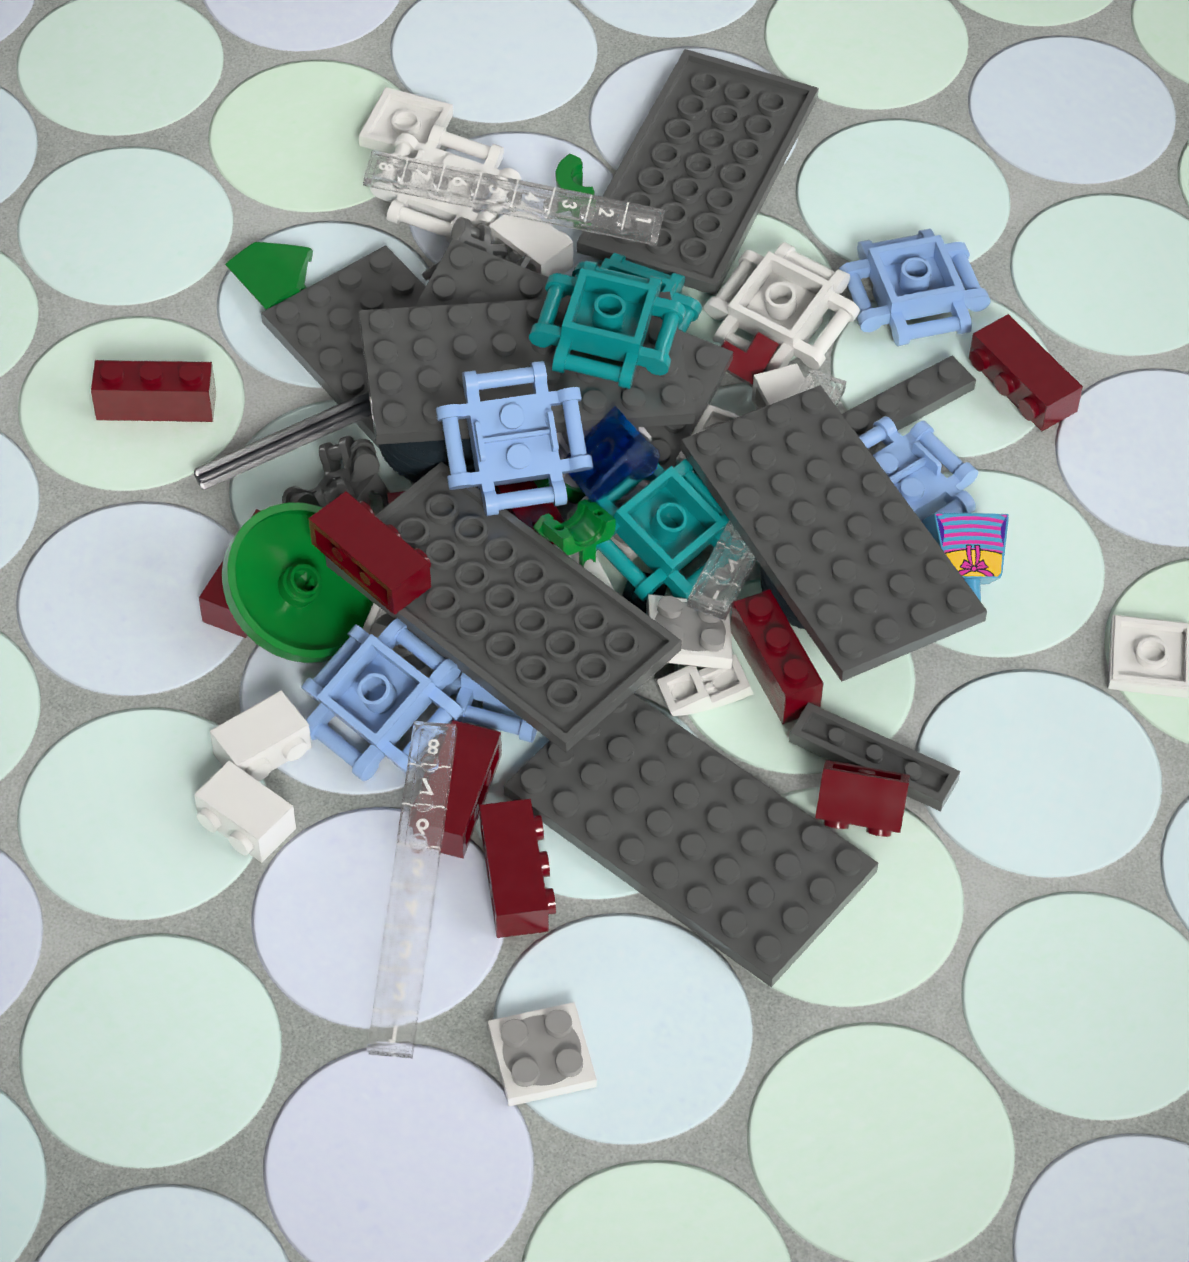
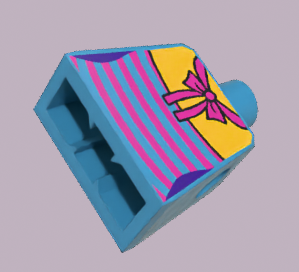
M933 513L923 519L922 523L981 601V584H990L1000 579L1003 573L1009 514Z

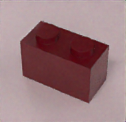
M826 760L822 773L815 818L824 820L823 824L825 826L835 829H848L849 824L866 827V832L875 836L889 837L892 832L901 833L910 775Z

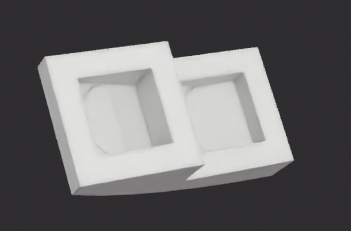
M736 654L733 655L730 670L706 667L698 671L696 666L689 665L657 680L672 717L704 712L728 705L754 694Z

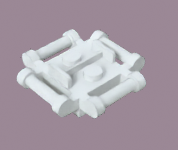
M434 124L426 144L418 142L409 133H401L394 143L395 151L387 165H393L394 169L392 171L383 170L381 176L375 177L370 190L377 198L391 203L387 212V221L399 224L401 221L444 236L447 242H451L452 228L459 217L471 220L474 227L480 224L488 226L497 220L510 193L515 191L517 180H519V185L521 176L512 168L498 169L503 158L504 147L496 144L488 146L446 132V127ZM445 146L486 161L482 164L446 152L440 148ZM408 157L414 159L408 169L404 185L402 187L394 185V181ZM444 164H445L446 166H445V169H444V173H443V176H442V180H441V183H440L439 190H438V192H437L438 185H439L440 178H441L442 171H443ZM417 169L420 170V171H421L422 173H424L426 176H428V172H429V171H432L429 180H427L424 176H422V175H421L420 173H418L416 170H417ZM481 172H482V176H481L480 183H479V186H478V190H477V193H476V197H475V200H474V195H475V192H476V188H477V185H478V181H479V178H480V174H481ZM456 177L461 178L467 185L465 186L462 183L456 186L452 183V180ZM491 185L496 187V190L497 187L504 190L503 195H500V190L494 193L485 211L479 213L490 192L489 187Z
M783 242L775 253L768 251L765 257L751 250L744 251L738 260L739 266L718 294L710 297L704 305V310L710 317L716 320H724L717 329L713 342H718L722 345L726 340L746 352L751 342L734 333L738 328L754 336L760 332L779 344L778 351L773 354L766 366L768 368L767 371L788 366L793 356L801 359L809 368L818 370L826 359L825 353L848 322H853L860 313L859 307L853 301L840 295L849 283L850 274L840 269L835 272L795 252V247L786 242ZM827 309L834 311L836 314L813 345L808 344L822 324L823 315Z

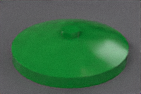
M307 503L277 504L261 510L252 516L237 531L228 545L223 560L222 584L226 602L234 619L247 636L257 645L286 660L318 663L329 661L348 640L349 636L347 633L355 624L363 629L373 602L326 566L325 555L311 542L308 519L321 510L322 507Z

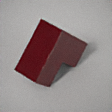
M760 332L756 333L746 352L725 340L721 347L733 351V360L727 373L753 387L754 375L763 373L779 344Z

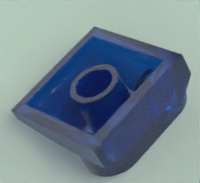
M614 406L584 437L587 455L592 457L593 468L568 474L594 503L613 493L629 478L631 480H640L651 476L658 467L660 452L648 437L620 409ZM569 453L564 459L571 458V454Z

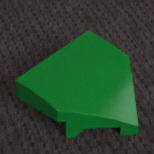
M254 242L235 255L225 265L267 310L307 288L305 285L308 262H312L313 250L309 247Z

